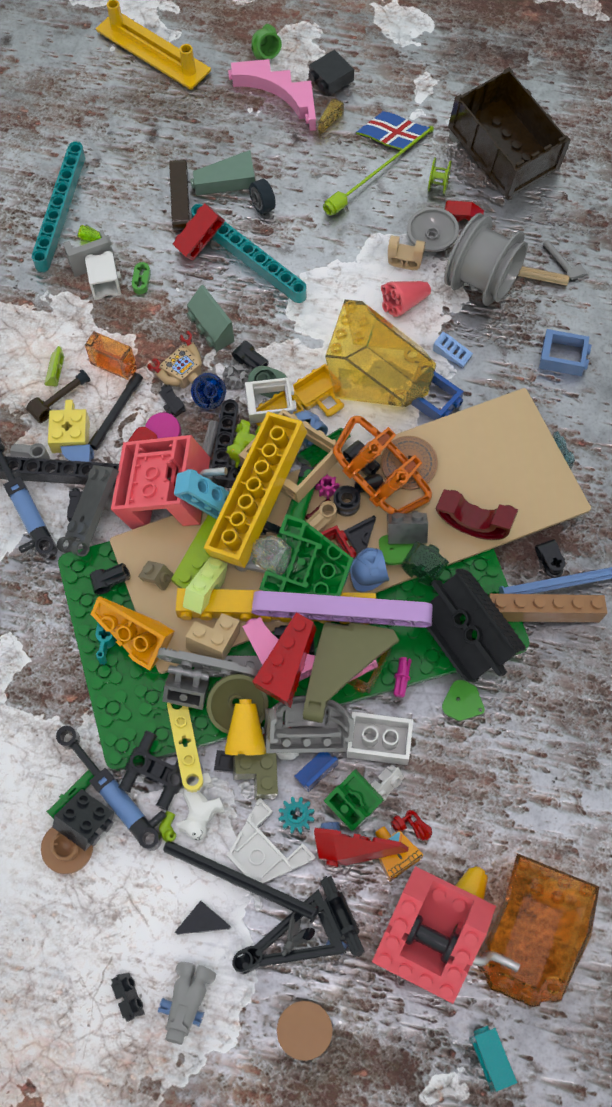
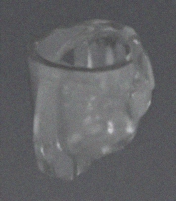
M277 536L259 538L253 543L251 560L257 567L265 571L282 575L288 567L292 548L285 540Z

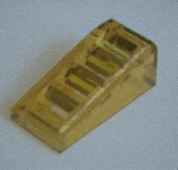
M334 98L330 101L318 121V132L320 134L326 131L344 114L343 102Z

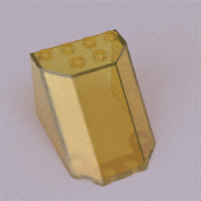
M344 300L325 355L335 399L407 407L418 397L423 398L428 395L436 363L426 351L363 301Z

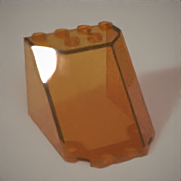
M517 853L479 957H482L485 952H497L519 963L520 967L515 972L495 961H489L487 965L478 966L480 972L485 974L490 989L516 1001H521L530 1007L540 1006L541 1002L551 1001L552 1003L561 1001L592 935L599 886Z

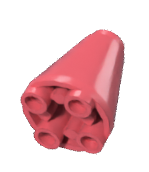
M423 281L387 282L381 286L384 301L382 303L383 310L389 312L394 317L401 316L431 294L430 285L428 282Z

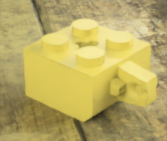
M65 400L64 410H49L48 445L52 453H62L61 446L88 445L90 422L87 410L75 409L73 400Z

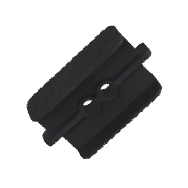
M457 568L455 570L456 574L444 584L440 580H434L431 584L439 595L429 602L433 605L432 625L426 628L454 668L467 682H477L479 677L490 668L498 676H504L507 671L503 664L519 651L525 650V645L514 629L511 628V625L503 617L502 613H500L471 572ZM463 614L466 617L464 624H462L460 621V618ZM474 630L477 632L476 640L472 639V632Z

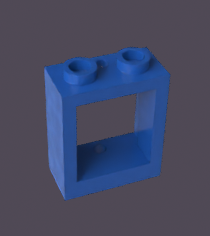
M429 367L406 391V401L432 420H437L452 414L455 408L461 406L464 391ZM431 383H434L452 396L441 410L420 396Z

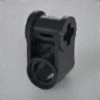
M555 539L536 545V554L547 575L551 578L560 577L565 567V559Z

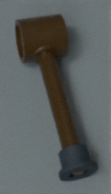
M81 369L73 381L46 401H42L39 397L32 399L27 404L26 410L37 422L43 423L49 419L50 406L78 385H83L91 380L87 373Z

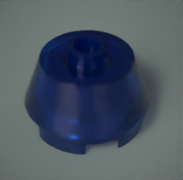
M203 373L193 381L191 396L199 407L207 410L215 409L225 399L226 386L223 380L216 374Z

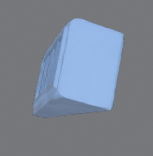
M445 332L440 334L433 345L434 352L462 368L473 355L472 352ZM464 354L463 358L459 359L460 355Z

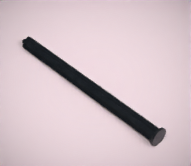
M168 841L164 845L163 851L300 914L310 919L311 923L317 917L319 906L314 907L174 842Z

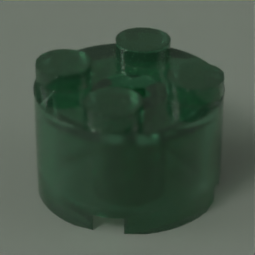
M416 541L404 558L401 567L411 578L414 575L418 577L419 583L432 586L431 583L439 579L449 561L439 554L440 550L432 544L427 546Z

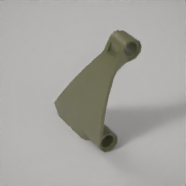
M325 622L309 680L303 720L322 723L327 702L358 673L399 642L394 630L359 623H349L346 626Z

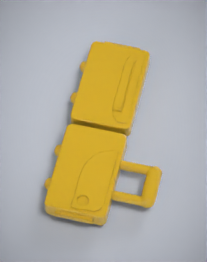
M326 364L313 369L310 374L302 379L299 378L293 384L294 395H291L292 400L296 401L297 411H293L294 414L304 409L309 410L318 404L326 416L330 417L344 408V404L334 394L342 388V382ZM285 391L274 394L273 398L265 403H260L256 408V412L287 408ZM331 396L337 404L327 409L322 401ZM258 422L255 424L257 426H261L262 422Z

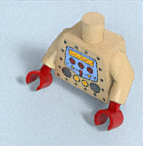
M186 331L188 340L184 339L182 334L180 335L181 342L186 343V346L183 344L161 364L158 359H152L155 367L150 363L147 365L148 370L155 371V374L165 385L186 388L190 383L195 387H199L203 383V379L199 376L202 373L200 353L194 342L190 341L192 334L189 331Z

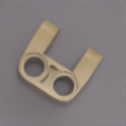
M391 235L388 245V263L398 268L418 270L421 265L426 242L417 240L415 246L400 244V237Z

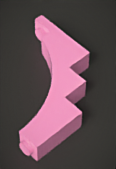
M269 59L231 63V70H228L229 80H233V87L258 88L280 97L292 107L299 119L305 118L306 124H309L310 131L316 130V115L311 81L291 82L290 70L271 72Z
M259 617L248 620L246 625L242 627L263 665L279 639L270 632ZM307 654L299 682L311 676L315 655ZM376 659L352 680L378 667Z

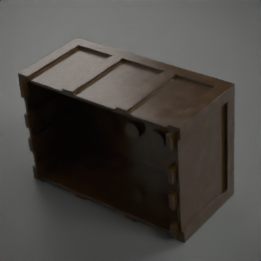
M510 67L505 69L503 73L465 94L456 96L448 125L451 132L506 199L560 169L571 141L553 122L549 113H546L531 96L532 93L515 77Z

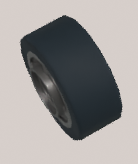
M260 179L250 183L249 194L257 212L263 214L274 210L276 200L269 182L266 179Z

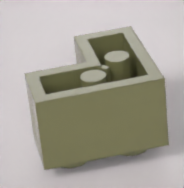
M276 753L234 755L233 780H254V800L259 798L262 800H275L278 795Z

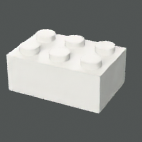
M352 712V718L354 719L353 742H348L347 758L408 766L413 719Z

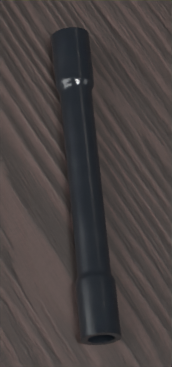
M135 372L119 399L89 441L88 445L90 444L92 449L98 450L116 418L142 382L143 377L139 373Z

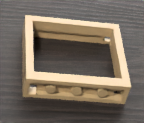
M284 409L279 413V415L302 421L294 413L290 414ZM306 421L303 422L307 430L305 438L328 452V454L299 485L286 478L281 492L298 503L338 461L333 453L336 440L330 439L321 430L317 431ZM254 439L239 454L241 465H243Z

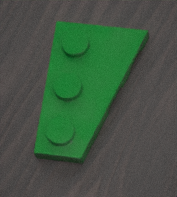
M344 428L337 429L327 435V437L332 440L335 439L337 442ZM313 444L299 452L296 458L298 462L313 467L325 458L328 452Z

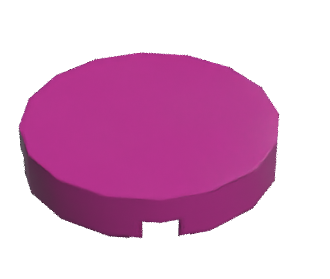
M166 412L152 415L145 425L158 438L181 435L179 421L172 414Z

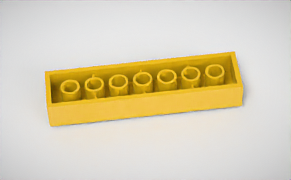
M267 411L204 546L210 557L242 568L246 567L307 434L302 421Z

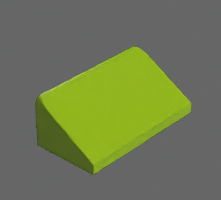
M60 346L51 355L44 383L46 386H58L64 361V354Z

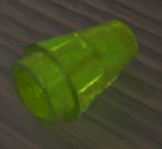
M87 224L80 226L77 237L81 241L93 242L101 239L99 231Z

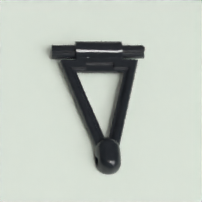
M325 876L320 881L327 896L325 900H323L318 889L304 901L314 907L319 906L318 916L330 945L291 950L285 956L282 955V952L264 955L263 952L288 931L290 918L293 914L291 912L258 943L248 946L234 955L232 960L234 970L240 974H247L262 966L346 954L342 944L343 940H346L353 957L362 956L365 950L358 937L360 930L343 893L338 892L332 876Z

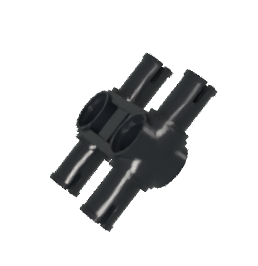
M145 731L139 746L133 749L125 766L126 773L118 788L130 793L137 777L142 776L162 786L163 791L156 806L168 811L174 795L179 793L183 786L178 759L175 765H171L150 755L149 751L157 735ZM135 756L142 758L143 764L141 767H136L133 764ZM172 774L178 775V785L171 783L170 777Z

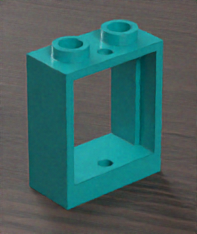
M485 1026L473 1031L475 1036L471 1037L470 1040L490 1091L497 1092L517 1084L496 1028L490 1030L489 1026Z

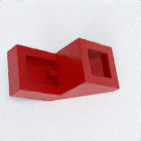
M448 200L445 204V210L449 211L456 218L457 222L463 219L470 221L477 213L484 215V210L473 202Z

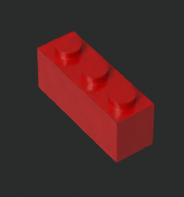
M204 203L197 210L192 220L187 222L184 230L176 236L172 245L185 257L193 261L225 220Z

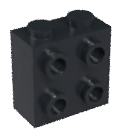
M334 49L309 64L308 76L312 82L319 86L322 92L324 91L330 96L354 81V68Z
M81 789L54 816L52 827L86 851L91 845L94 846L99 841L100 835L104 831L108 832L114 823L112 821L114 812Z

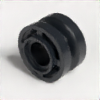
M348 485L341 486L335 491L333 503L336 505L337 513L342 516H352L357 513L360 508L359 491ZM349 499L351 502L345 503L343 500Z

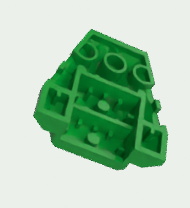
M285 514L279 531L282 534L270 571H265L259 589L273 592L341 596L354 558L305 520Z

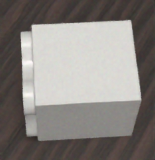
M106 251L101 255H87L85 262L94 300L102 299L108 295H121L119 284L121 273L120 271L117 272L113 253Z

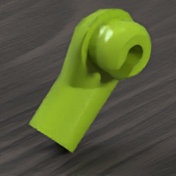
M166 811L167 817L161 821L158 829L164 841L172 842L176 839V833L171 826L175 814Z

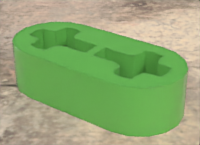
M145 262L136 264L133 272L132 288L139 295L146 293L149 287L151 271L149 265Z

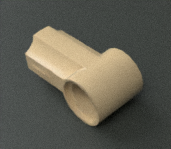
M331 501L323 502L319 510L306 522L321 532L328 524L336 521V505ZM328 510L333 512L330 515L324 514Z

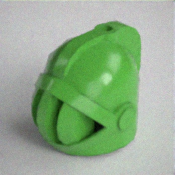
M265 24L262 29L254 33L251 48L257 60H270L276 57L281 50L282 41L272 25Z

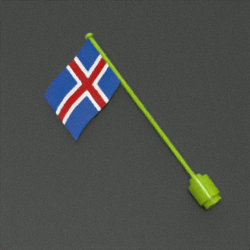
M383 111L356 131V134L369 137L401 151L346 194L337 191L325 200L323 209L329 216L336 215L348 205L347 196L430 131L433 132L434 127L416 124L396 114Z

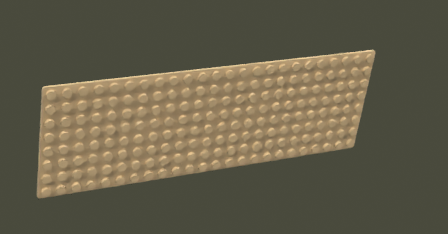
M519 389L396 434L391 441L402 436H416L428 442L437 455V470L433 479L428 483L432 491V498L428 503L413 510L427 513L428 541L427 543H418L419 550L406 563L399 565L386 564L389 581H385L373 590L359 592L353 587L349 572L343 592L377 593L583 515L591 510L589 502L527 389ZM382 451L381 454L375 459L380 464V469L377 471L376 474H380L383 478V481H385L386 477L384 476L381 468V457L383 453ZM338 461L326 473L332 478L336 477L335 483H339V487L346 485L354 487L356 482L353 478L349 479L342 471L344 468ZM300 469L288 473L287 479L297 484ZM362 471L358 472L363 478L367 477ZM400 488L385 501L398 510L423 497L424 492L421 488L414 490ZM314 490L306 515L310 514L327 499L324 496L319 497L320 490ZM443 490H456L469 503L482 509L494 510L498 508L499 504L504 506L511 505L518 509L509 535L500 540H485L462 533L447 524L435 509ZM280 491L267 521L281 527L292 498ZM360 492V508L357 513L352 516H342L337 513L336 521L328 524L321 532L336 525L340 531H344L375 515L376 520L367 548L379 549V539L387 535L388 513L380 506L376 507L369 500L370 496L366 492ZM332 495L331 497H329V499L331 500V502L334 501V500H333V498H334L333 495ZM345 499L343 502L349 503L351 500ZM329 510L324 512V514L330 515L333 513ZM203 511L200 525L182 526L172 515L110 538L118 565L124 563L130 572L129 580L125 581L135 611L157 620L174 630L175 632L167 648L177 652L180 650L197 654L186 649V635L191 626L196 621L214 628L218 619L212 618V620L205 621L200 618H192L191 620L178 618L175 610L177 588L179 587L171 580L166 590H161L156 584L142 581L138 576L147 561L164 564L174 574L208 515ZM266 532V535H260L252 553L273 556L274 560L276 553L273 552V546L277 534ZM335 539L331 541L338 546ZM228 563L225 582L220 589L260 590L259 588L265 573L251 570L239 571L233 564ZM240 620V633L232 647L250 641L242 627L246 625V622ZM280 620L264 622L271 633L275 631V627L288 626L289 624L280 622ZM159 659L155 665L158 672L164 674L168 672L169 665L178 666L179 664Z

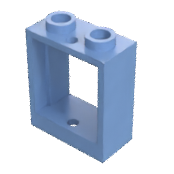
M547 329L539 369L582 376L583 370H587L589 359H586V356L590 355L591 351L590 337ZM558 343L582 348L580 362L549 357L551 344Z

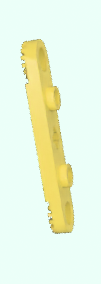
M167 703L183 787L188 792H197L202 788L203 776L189 708L182 706L180 709H173L172 703ZM186 738L187 741H191L188 743L187 747H184L183 744H179L182 743V739ZM192 776L199 779L198 783L194 786L187 784L188 778Z

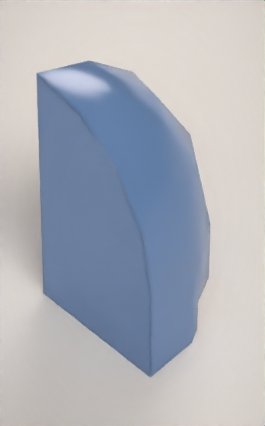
M90 444L61 446L62 454L69 461L92 462L91 459H94V450Z

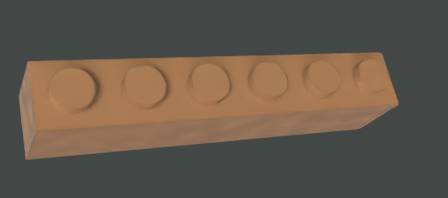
M488 595L507 622L600 623L607 614L605 595Z

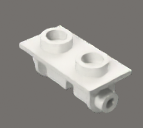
M387 766L378 776V779L382 781L381 784L374 780L370 785L386 800L393 789L401 784L404 776L399 767Z

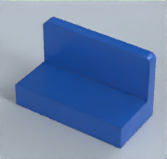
M319 752L294 778L309 793L338 765V758L336 756L332 757L328 752Z

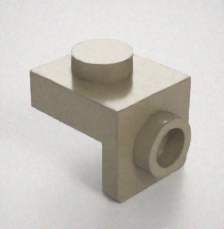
M147 561L138 577L142 581L156 584L161 590H166L174 574L164 564Z

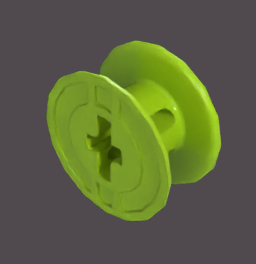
M434 158L429 177L428 192L432 184L444 186L443 195H445L451 170V160L446 169L436 167V158ZM436 170H442L445 173L436 172ZM434 180H441L443 182H435Z

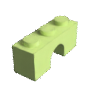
M209 557L187 586L183 608L201 614L209 604L212 590L220 589L225 582L228 563Z

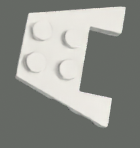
M259 798L227 857L244 875L266 884L314 861L316 857L303 843L288 858L274 846L258 828L273 813L267 804Z

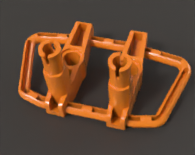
M361 416L351 417L333 447V453L339 464L344 468L342 471L349 479L353 478L370 496L369 500L376 507L380 506L388 514L397 512L407 514L428 503L432 498V491L417 471L422 464L420 459L416 455L408 459L392 443L391 440L396 434L389 427L380 432ZM358 423L375 438L361 448L359 453L349 463L342 454L341 448L354 425ZM387 447L403 465L387 476L385 481L375 491L358 472L373 462L383 449ZM412 476L423 490L424 496L396 510L387 504L385 500L405 485Z

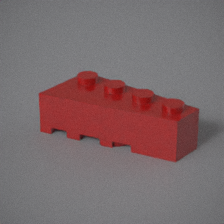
M296 612L252 681L257 689L290 708L316 632L313 621Z

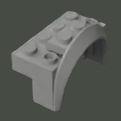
M306 696L293 697L291 708L281 702L272 708H265L264 743L266 753L347 752L348 742H353L354 719L346 707L333 700L327 702L322 723L303 720ZM326 710H327V711H328V721H327V724L325 725V717H326ZM294 726H318V727H320V728H288V727H294Z

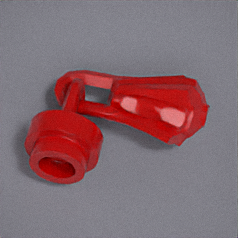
M408 810L403 818L396 815L392 818L393 821L390 822L396 832H403L407 829L405 823L408 821L414 829L417 839L422 841L429 840L432 836V827L424 823L413 810ZM412 815L416 818L414 822L411 820Z

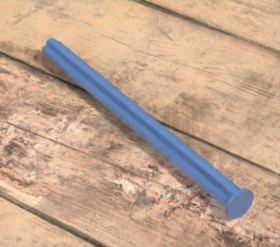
M612 567L509 587L500 586L499 594H535L612 579Z

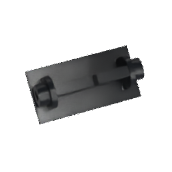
M130 973L118 974L117 977L111 979V987L116 1000L124 998V1001L118 1003L122 1018L129 1022L135 1019L134 1017L145 1015L143 1003L138 997L135 981Z

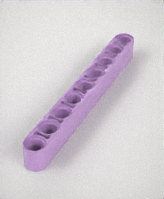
M255 591L253 595L252 613L259 616L293 618L297 612L312 620L409 627H430L432 625L433 605L427 602L273 591Z

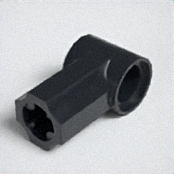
M243 341L232 352V356L240 364L245 363L251 369L258 366H268L269 361L257 353L248 341Z
M359 440L355 441L343 451L345 459L350 463L365 445ZM374 460L361 471L366 476L372 473L376 474L380 469V464Z
M124 563L107 570L99 569L90 573L93 591L97 595L109 592L111 587L129 580L130 572Z

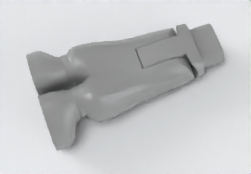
M189 962L177 963L175 970L180 978L174 984L172 1004L166 1025L168 1032L165 1040L182 1045L184 1037L188 1036L197 1011L206 994L205 983L210 984L216 978V973L211 969L199 965L196 970L195 965ZM196 970L194 982L190 985L191 978Z

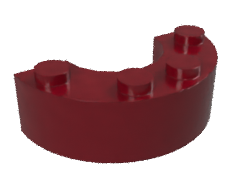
M446 489L443 490L435 508L438 515L456 530L485 540L506 538L518 513V509L511 505L504 506L499 504L498 508L494 510L482 509L469 503L458 491Z

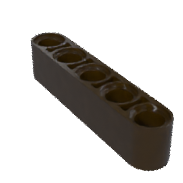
M186 160L169 161L173 230H184L187 222L190 221Z

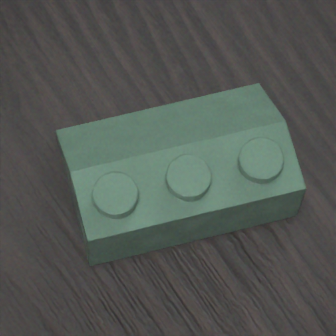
M201 285L187 304V317L196 324L198 332L206 337L207 344L210 347L213 346L217 352L235 342L233 325L204 285Z

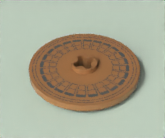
M402 436L394 439L392 443L408 459L414 455L420 459L422 464L417 471L428 484L435 476L438 466L437 455L433 447L425 440L416 436ZM387 447L384 449L381 457V468L385 477L403 465ZM412 476L401 487V489L405 490L420 488Z

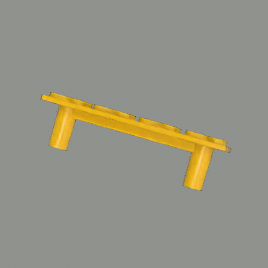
M109 0L107 2L109 17L96 27L98 33L190 90L211 72L209 66L194 58L193 48L190 44H183L179 49L122 14L118 0Z

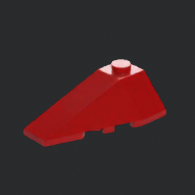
M314 829L318 857L326 862L328 867L348 866L408 852L409 850L408 846L399 841L373 837L372 841H370V838L354 833L352 838L338 830Z

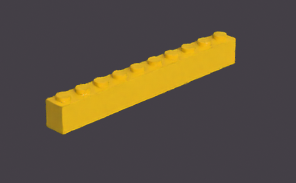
M177 588L175 611L177 617L183 620L200 618L201 620L209 621L212 618L219 619L222 613L244 622L259 617L263 622L280 620V622L289 623L292 618L259 616L252 613L254 592L263 590L213 589L209 604L199 614L183 608L186 588ZM342 592L341 594L344 597L376 599V593ZM309 619V620H311V621H319L320 623H323V624H324L325 622H330V623H331V622H339V621H325V620H312V619ZM340 622V623H341V624H349V623H351V622Z

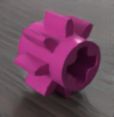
M326 474L319 481V484H316V490H320L319 497L324 496L329 499L332 495L334 496L335 491L339 488V483H335L336 477L332 478Z

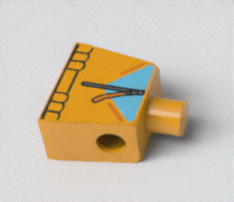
M383 826L374 833L377 838L399 841L409 847L408 852L378 858L389 882L419 862L424 856L401 831L390 835L385 826Z

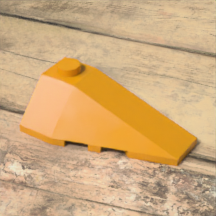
M100 596L97 598L91 611L94 619L106 632H110L115 637L116 643L125 648L129 653L128 656L149 671L159 660L157 657L159 648L164 647L167 649L175 632L157 620Z

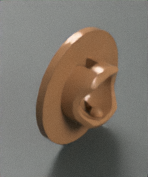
M53 827L46 832L41 843V856L44 863L52 871L59 874H72L81 870L89 862L93 853L92 845L84 851Z
M309 1001L296 1002L287 1007L281 1014L277 1024V1038L282 1049L292 1058L302 1061L312 1060L319 1057L328 1048L332 1039V1023L327 1012L318 1004Z

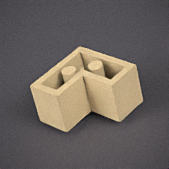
M222 613L214 628L194 621L186 635V649L199 655L225 660L240 633V620Z

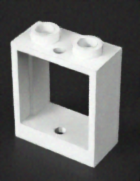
M289 377L245 382L250 423L263 422L267 411L279 414L282 410L275 409L256 412L254 394L285 391L287 408H284V410L290 414H293V411H297L296 401L292 400L291 395H294L293 384L289 383Z

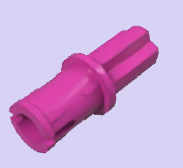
M407 657L399 658L398 670L394 675L396 681L393 694L395 697L403 698L405 696L407 682L410 680L409 671L412 663L410 658L408 661Z

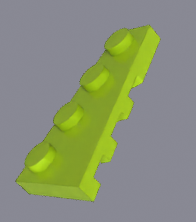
M207 515L171 578L172 582L179 588H187L210 557L204 546L217 520L210 515Z

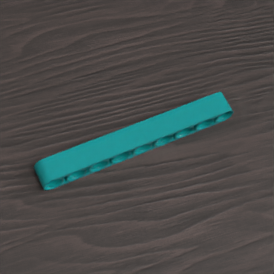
M78 141L71 142L67 147L31 257L34 266L39 272H46L51 266L85 162L84 149Z
M202 204L192 206V218L196 215L197 210L203 206ZM224 222L212 237L214 241L293 302L302 303L306 300L307 288L304 281L228 223Z

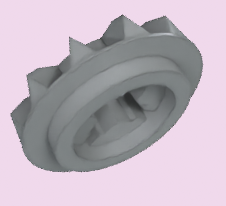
M239 362L236 364L230 363L222 373L224 383L233 389L245 387V382H248L250 368H247L245 364H239ZM234 371L240 374V379L234 376Z

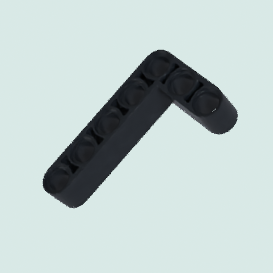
M232 399L225 400L222 403L212 468H227V475L222 477L212 476L213 483L224 488H232L236 480L235 477H237L242 467L238 466L236 468L235 465H232V459L226 453V448L233 444L237 432L235 430L239 421L238 404Z

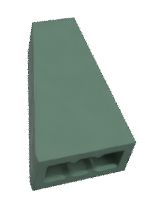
M245 151L193 171V178L190 181L192 189H195L196 196L249 189L250 183L255 182L251 151Z

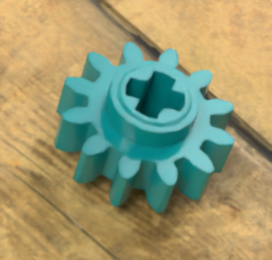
M291 797L290 804L284 801L285 809H279V813L284 816L278 818L279 822H285L283 830L290 827V833L293 834L295 829H298L300 835L302 834L303 827L306 830H310L308 822L314 823L315 821L313 817H310V815L315 813L314 809H308L310 801L303 804L302 797L299 798L298 802H295L294 797ZM296 812H300L302 817H298L297 820L293 819V815Z

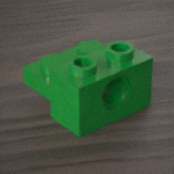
M355 769L323 801L353 832L374 813L385 799Z

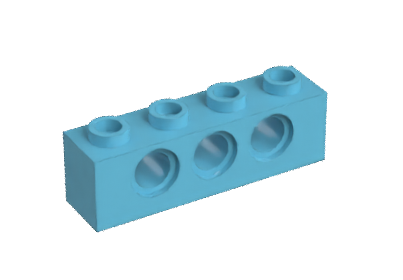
M188 469L177 473L174 495L217 519L229 495V491L213 483L209 478L198 474L196 470Z

